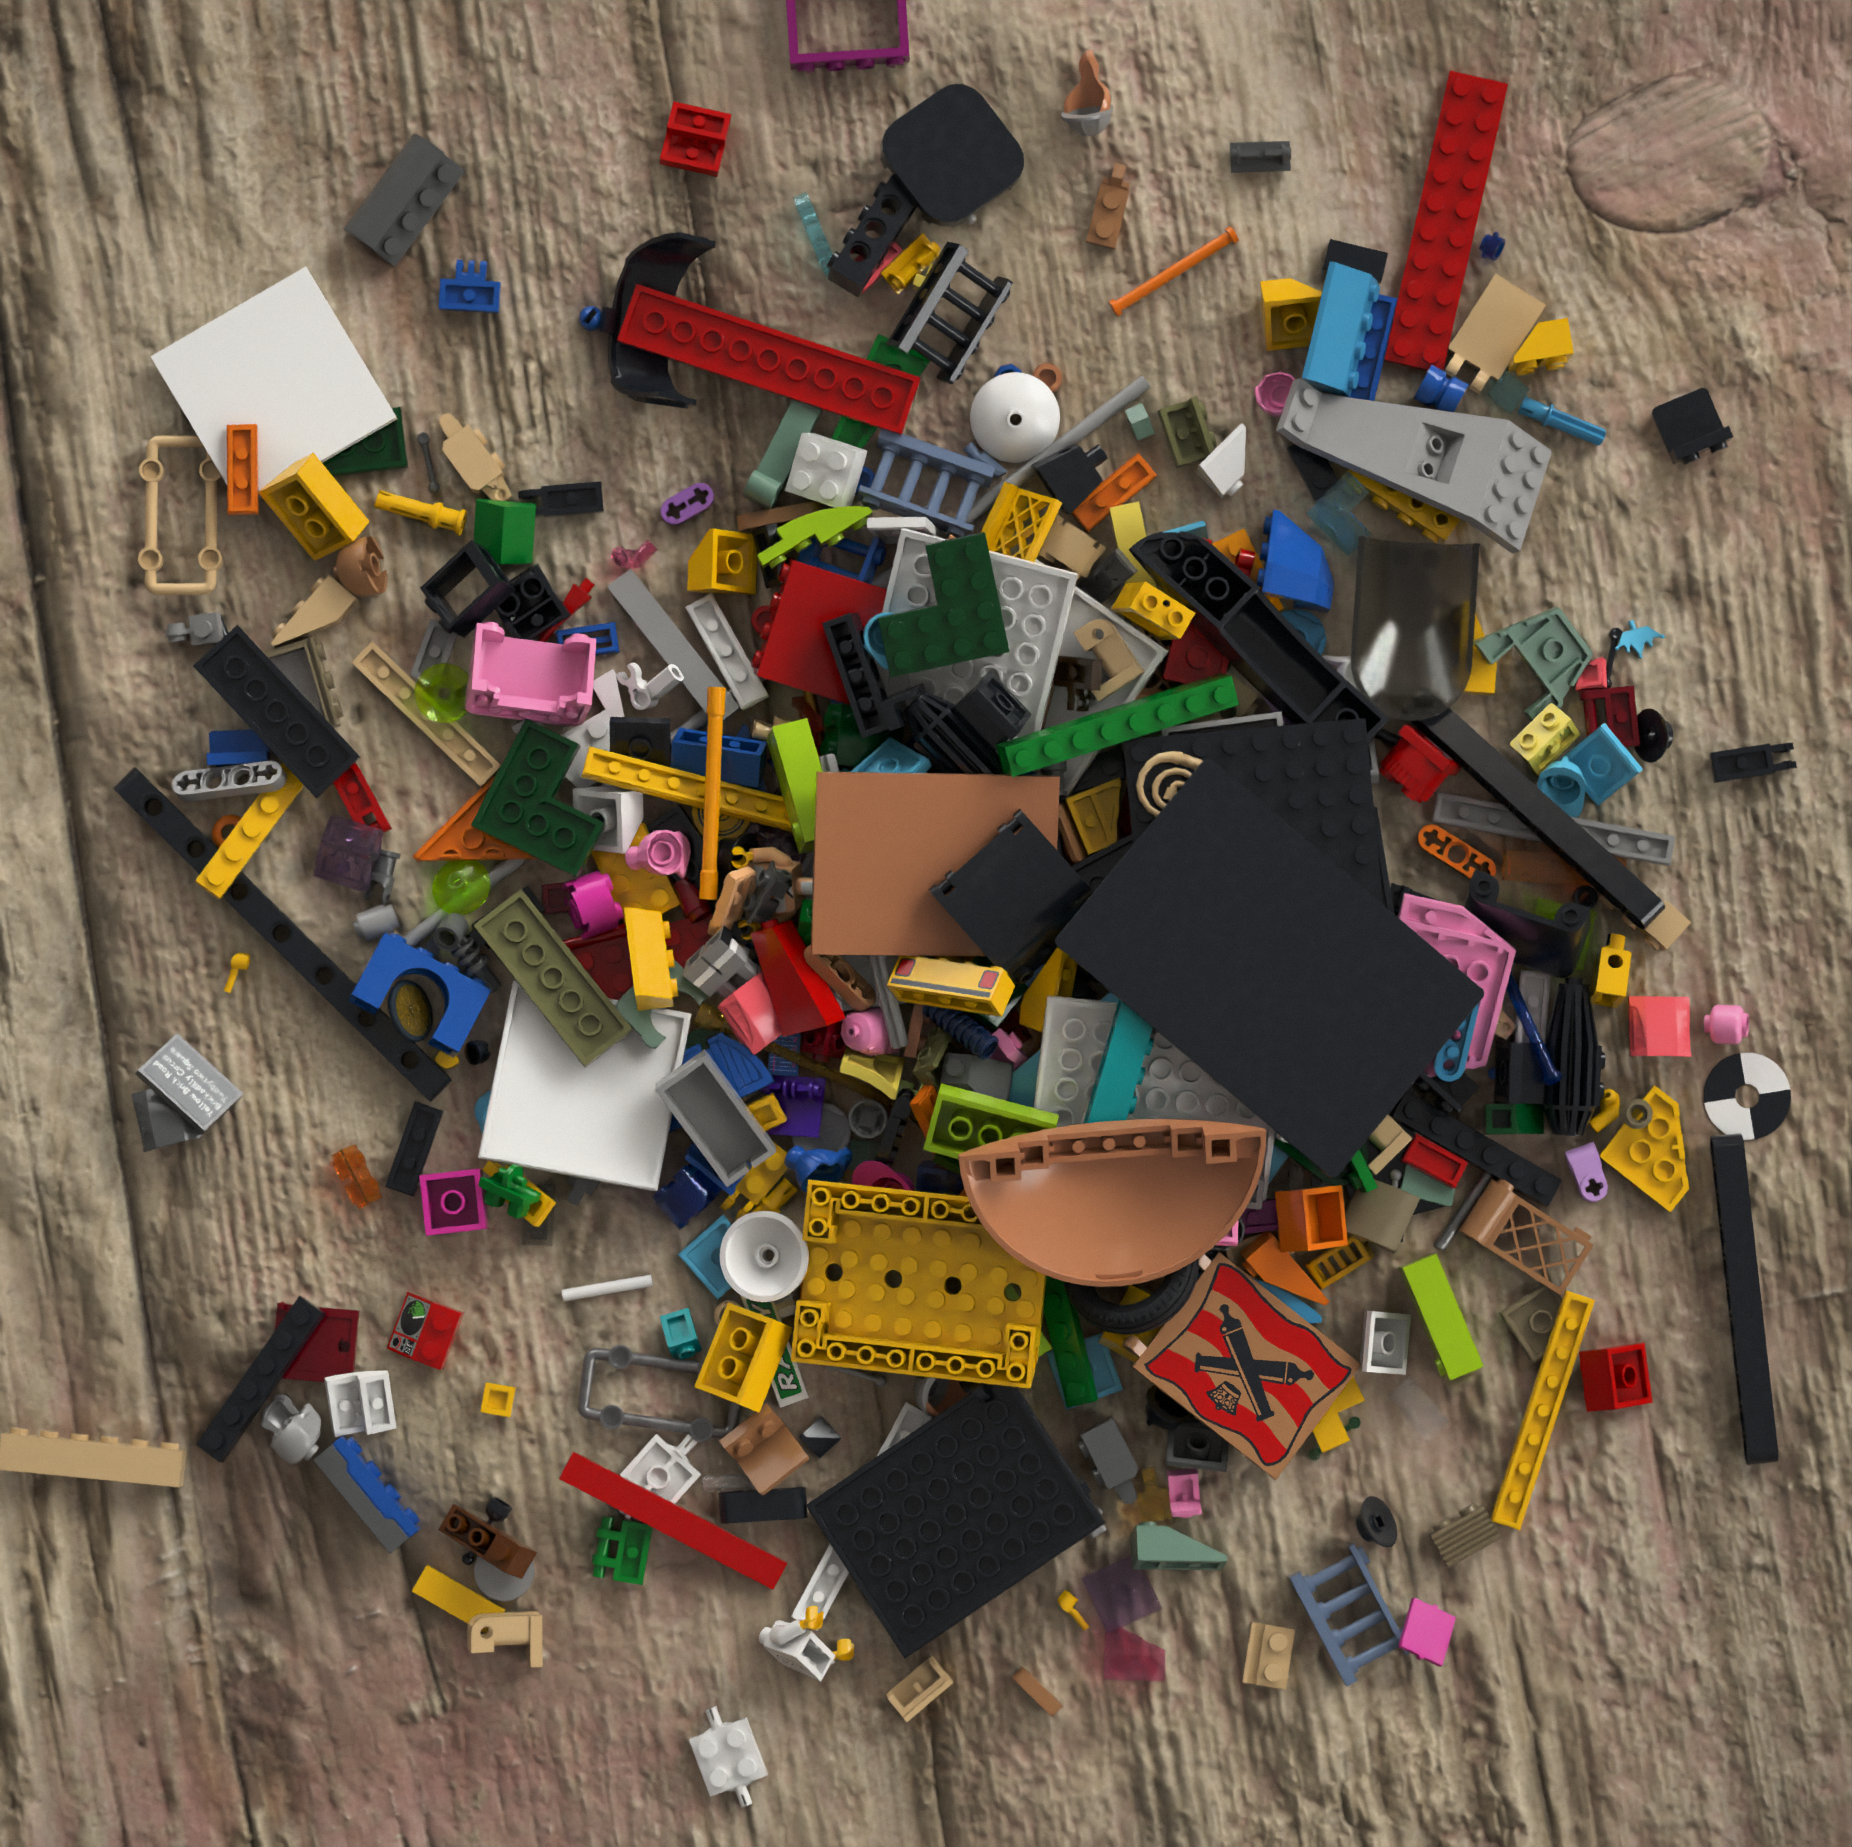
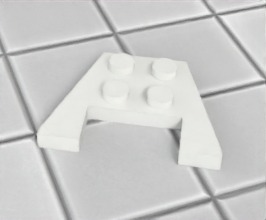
M614 669L593 680V689L605 710L586 720L582 725H578L561 735L580 745L565 776L577 788L591 787L598 783L597 781L581 777L588 748L590 746L610 752V717H624L618 680ZM524 721L512 727L516 734L520 731Z

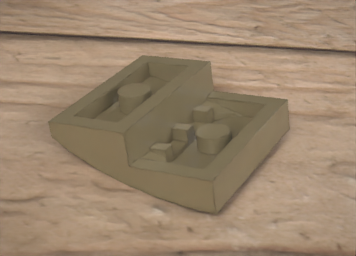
M1375 1180L1378 1188L1368 1193L1360 1192V1189L1355 1190L1345 1212L1347 1235L1363 1243L1368 1241L1394 1254L1420 1198Z

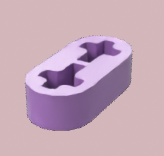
M696 483L672 496L661 507L663 520L671 526H678L708 510L714 502L713 491L704 483ZM696 490H700L702 493L706 491L709 493L705 497L706 503L703 505L699 501L691 505L688 502L696 497ZM673 504L678 508L686 504L687 507L679 512L680 518L675 519L673 516L669 518L666 516L670 512V505Z

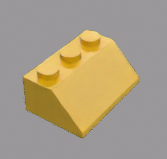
M314 453L291 464L258 492L314 561L354 542L370 522Z
M631 907L624 908L637 1010L674 1007L673 997L678 996L676 978L670 979L669 968L675 967L672 949L666 950L665 939L671 938L669 920L663 921L662 912Z
M727 1303L694 1387L760 1413L793 1328L772 1318Z

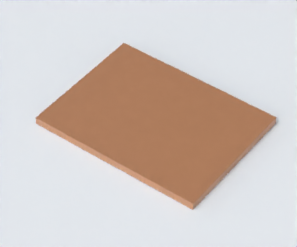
M816 772L811 954L986 956L928 889L934 884L938 885L946 878L944 875L948 871L957 872L1000 833L997 828L1004 823L1006 825L1014 818L1013 814L1018 809L1028 817L1057 850L1060 776L1018 775L1011 777L1006 774ZM1022 826L1017 832L1014 833V835H1016L1024 827ZM953 887L947 894H945V896H947L952 890H954L955 887Z

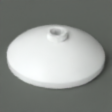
M1010 372L998 375L980 388L972 402L970 424L973 435L984 451L1001 461L1019 463L1031 460L1052 444L1059 429L1060 412L1054 394L1044 382L1029 374ZM1013 414L1021 416V422L1017 425L1010 422V417Z
M772 1211L752 1212L737 1219L725 1233L720 1247V1265L728 1284L741 1296L757 1302L776 1301L791 1294L803 1281L809 1264L808 1245L806 1241L802 1240V1231L788 1217ZM767 1250H771L774 1253L772 1261L766 1258Z

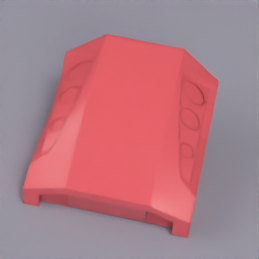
M763 972L757 974L735 990L717 1007L727 1020L735 1036L753 1055H757L758 1052L782 1035Z
M1629 996V1056L1691 1057L1689 997Z

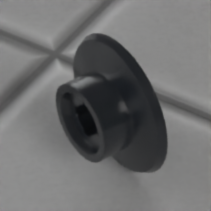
M1644 709L1637 715L1640 746L1634 748L1643 761L1653 763L1659 760L1666 752V749L1671 746L1673 742V729L1659 712L1654 709Z
M1375 1496L1367 1497L1362 1503L1361 1514L1356 1518L1358 1532L1367 1542L1374 1541L1382 1547H1392L1397 1540L1395 1519L1390 1509L1382 1500Z

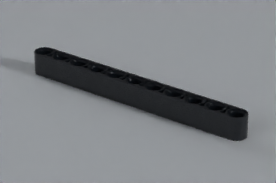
M1422 687L1402 707L1403 714L1420 731L1455 760L1463 770L1633 924L1645 930L1665 909L1663 901L1433 692Z
M1741 1133L1711 1136L1710 1150L1744 1456L1747 1465L1778 1462V1445L1744 1141Z

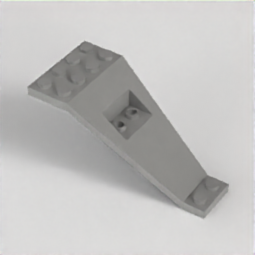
M1301 378L1292 382L1276 428L1277 432L1303 449L1469 522L1511 553L1518 552L1521 549L1552 453L1550 449L1510 420L1322 394Z

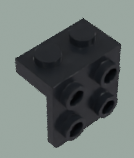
M1705 388L1697 389L1656 406L1652 410V416L1673 465L1681 461L1684 465L1700 459V453L1708 450L1711 451V454L1728 447L1727 442L1733 438L1730 427H1723L1709 392Z

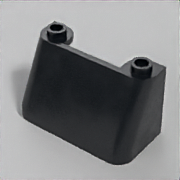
M1474 870L1469 884L1465 908L1515 948L1516 953L1513 963L1557 978L1570 976L1576 969L1591 928V908L1577 903H1566L1559 907L1554 920H1550L1497 902L1496 900L1499 895L1498 881L1490 874Z

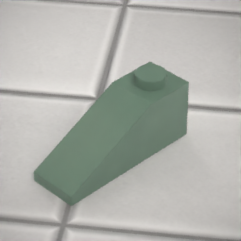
M1155 1522L1139 1523L1130 1534L1132 1569L1221 1571L1227 1563V1555L1168 1526H1157Z

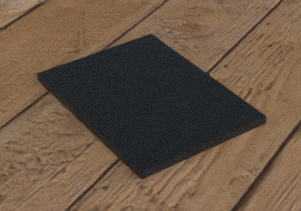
M985 1384L990 1394L988 1399L980 1403L974 1394L969 1393L806 1505L904 1659L1107 1523L1018 1387Z

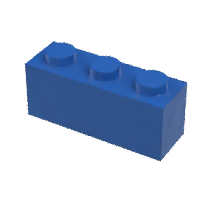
M679 727L672 741L671 768L706 776L707 732ZM722 735L721 781L738 784L747 788L759 787L765 775L767 742Z

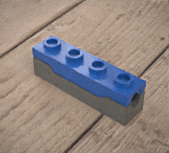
M345 1435L341 1436L334 1444H331L313 1460L386 1550L392 1553L421 1529L417 1524L420 1522V1519L410 1507L406 1510L398 1501L401 1498L400 1494L391 1484L386 1486L379 1478L382 1473L374 1462L370 1460L367 1463L359 1454L363 1449L353 1437L347 1439Z

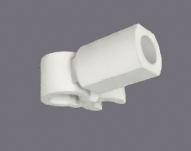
M636 663L627 665L631 672L630 678L625 672H618L616 674L619 683L629 688L628 693L631 696V703L638 710L655 707L658 704L659 698H662L684 680L683 674L674 664L667 666L648 683L641 678V668Z

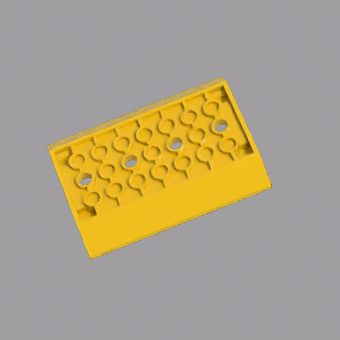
M808 1180L802 1240L807 1241L809 1264L803 1279L801 1300L796 1301L791 1362L1031 1388L1039 1356L1046 1275L1024 1265L1004 1250L983 1227L973 1211L967 1196ZM832 1263L838 1264L842 1268L843 1274L838 1281L828 1277L827 1269ZM891 1270L898 1271L902 1276V1282L898 1287H892L887 1283L886 1277ZM950 1277H957L961 1281L962 1288L957 1294L950 1293L946 1288V1281ZM1010 1283H1015L1021 1288V1297L1016 1301L1010 1300L1006 1295V1287Z

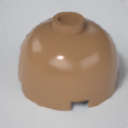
M372 536L356 538L354 542L340 548L337 555L336 565L333 566L334 577L337 582H341L342 586L353 595L371 597L386 591L387 569L383 572L380 571L378 559H384V556L375 538Z

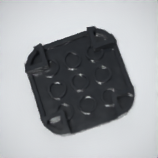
M951 84L938 90L898 118L886 129L880 144V160L884 168L888 167L922 212L921 217L928 224L933 223L939 226H951L954 228L963 224L965 219L1009 189L1010 191L1018 182L1024 167V153L1019 143L984 97L974 88L964 84Z

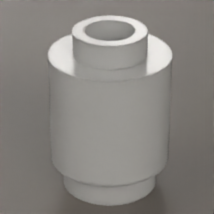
M381 904L356 914L358 920L353 922L359 939L365 937L367 942L382 937L384 933L390 934L394 932V928L400 926L391 904L387 906Z

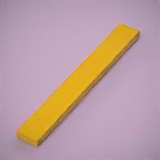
M589 746L582 778L704 809L705 776ZM720 781V814L792 832L782 796Z
M1567 1290L1564 1291L1491 1515L1492 1522L1517 1530L1521 1529L1595 1302L1592 1298Z

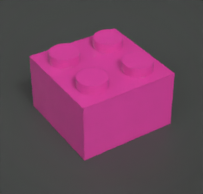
M482 1169L419 1175L426 1236L489 1229L487 1204L484 1203L485 1189L478 1186L480 1178L483 1177Z

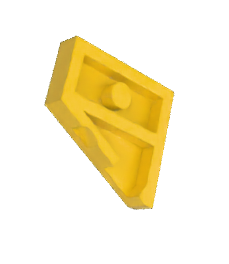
M1120 778L1065 799L1087 856L1117 841Z

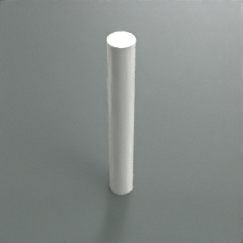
M650 1274L563 1289V1301L653 1286L652 1276Z

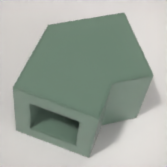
M1142 403L1125 410L1127 421L1137 441L1155 434Z

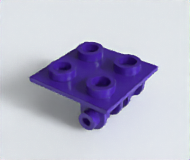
M772 1075L775 1083L762 1088L761 1092L766 1093V1095L774 1093L787 1120L765 1132L768 1135L819 1138L826 1078Z

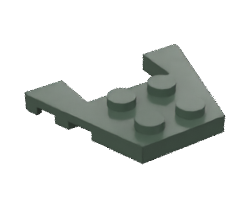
M1558 607L1546 610L1473 642V645L1487 664L1491 665L1514 647L1544 687L1546 692L1523 711L1530 722L1550 703H1553L1559 709L1564 703L1562 701L1570 687H1574L1593 656V652Z

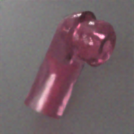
M647 539L637 550L624 549L623 546H618L613 549L611 557L615 564L620 567L639 568L658 550Z

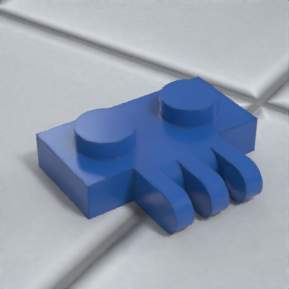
M457 260L455 279L440 278L439 310L499 313L501 283L486 281L487 261L480 262V273L475 272V260H469L468 272H463V260Z

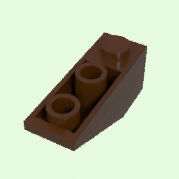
M454 1503L438 1529L504 1573L520 1579L523 1578L537 1554L536 1551Z

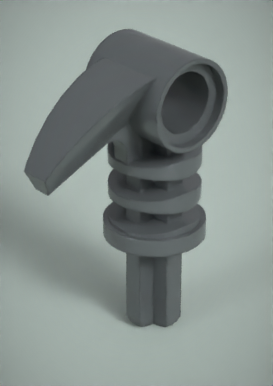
M456 913L448 914L434 931L425 949L433 954V959L436 958L440 950L450 951L452 957L460 958L457 961L460 966L466 965L463 970L465 976L473 975L486 983L485 987L491 989L490 994L494 993L501 987V982L487 965L490 957L487 954L479 955L478 953L481 948L478 945L472 946L474 943L472 937H465L469 929L466 919Z

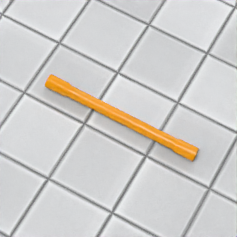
M726 687L707 688L708 726L702 870L700 872L699 899L717 900L718 894L717 856L722 731Z

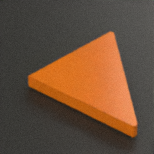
M495 775L412 856L417 862L537 858L471 826L496 777Z

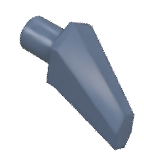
M973 442L963 448L969 458L996 467L995 477L998 478L1008 472L986 451L980 453Z

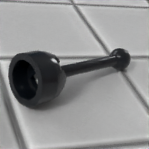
M492 1496L486 1506V1514L489 1518L487 1522L492 1525L494 1522L504 1521L510 1514L512 1507L503 1500ZM469 1551L464 1554L462 1562L465 1565H471L474 1561L473 1556L475 1553Z

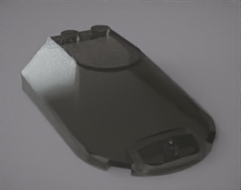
M1358 536L1351 642V671L1359 692L1386 716L1405 721H1417L1434 717L1452 706L1466 688L1471 674L1480 543L1447 545L1385 541Z

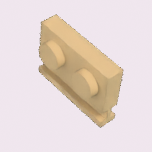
M1251 1621L1242 1676L1243 1683L1286 1689L1295 1628Z

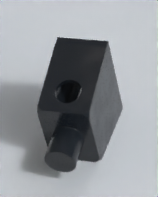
M1072 444L1033 463L1031 467L1051 497L1062 502L1060 510L1063 513L1070 514L1103 481L1095 468L1106 461L1108 457L1098 444L1086 453L1079 445Z

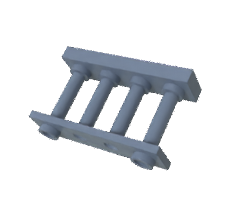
M881 429L877 448L881 449L883 455L871 487L868 488L860 485L857 501H860L864 507H870L872 510H878L879 508L901 517H926L939 530L946 532L947 536L951 534L958 538L972 535L974 525L966 523L979 487H990L996 467L905 434L899 435ZM901 456L910 459L911 466L900 495L896 498L881 491L894 457ZM929 466L938 469L940 474L928 506L924 508L910 503L922 468ZM957 476L966 479L968 484L956 517L952 518L938 513L951 477Z
M1354 1543L1347 1545L1352 1555L1309 1577L1308 1574L1302 1576L1301 1572L1297 1571L1288 1576L1346 1687L1357 1682L1354 1674L1359 1672L1358 1668L1398 1648L1403 1628H1398L1366 1567V1564L1370 1561L1363 1547L1356 1548ZM1358 1565L1366 1582L1324 1604L1322 1601L1318 1604L1316 1603L1312 1592L1316 1591L1315 1587ZM1372 1592L1380 1609L1340 1630H1330L1326 1620L1330 1618L1331 1613ZM1384 1620L1387 1621L1394 1634L1393 1637L1353 1658L1351 1655L1345 1658L1340 1649L1341 1646L1345 1645L1344 1641ZM1402 1649V1651H1403V1653H1404L1405 1655L1410 1654V1652H1407V1651H1405V1650Z

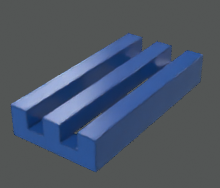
M615 622L556 631L557 644H563V637L571 636L572 634L610 630L611 635L595 637L596 644L612 642V646L596 649L595 656L620 653Z

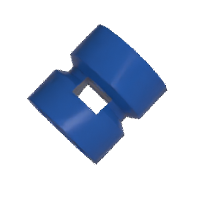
M1431 365L1413 399L1426 406L1434 404L1435 410L1454 412L1469 384L1456 377L1448 379L1445 371Z

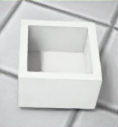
M802 433L785 491L834 508L852 506L868 451L817 433Z

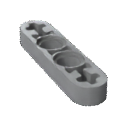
M276 761L190 770L179 773L173 779L172 789L185 802L274 792L284 786L287 774ZM250 774V779L247 783L237 785V780L240 776ZM221 777V784L217 788L210 789L209 783L211 780Z

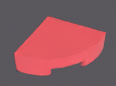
M1603 657L1594 659L1583 670L1575 686V690L1578 693L1585 690L1607 688L1606 659Z

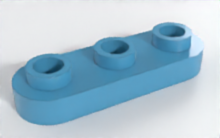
M1478 1004L1457 1029V1031L1461 1032L1460 1038L1457 1040L1450 1038L1434 1058L1433 1066L1435 1073L1444 1081H1455L1464 1072L1479 1010ZM1446 1060H1453L1454 1065L1452 1068L1446 1069L1443 1067V1063Z

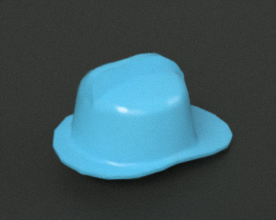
M1564 756L1561 761L1552 762L1540 773L1537 787L1566 814L1577 818L1584 806L1585 780L1579 767L1569 762L1568 756Z

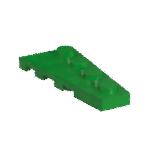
M878 334L866 360L918 377L931 363V361L913 349L909 350L908 354L894 350L886 344L889 338ZM841 416L831 439L863 449L879 428Z

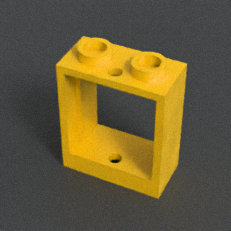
M1146 581L1126 583L1111 610L1159 640L1181 639L1195 615V612ZM1164 600L1169 602L1168 607L1163 605Z

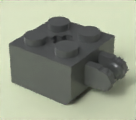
M1110 1417L1079 1433L1082 1440L1077 1443L1085 1459L1092 1457L1096 1467L1092 1468L1091 1471L1099 1486L1105 1484L1108 1490L1114 1488L1122 1503L1133 1504L1138 1495L1130 1479L1136 1476L1138 1466L1114 1419Z

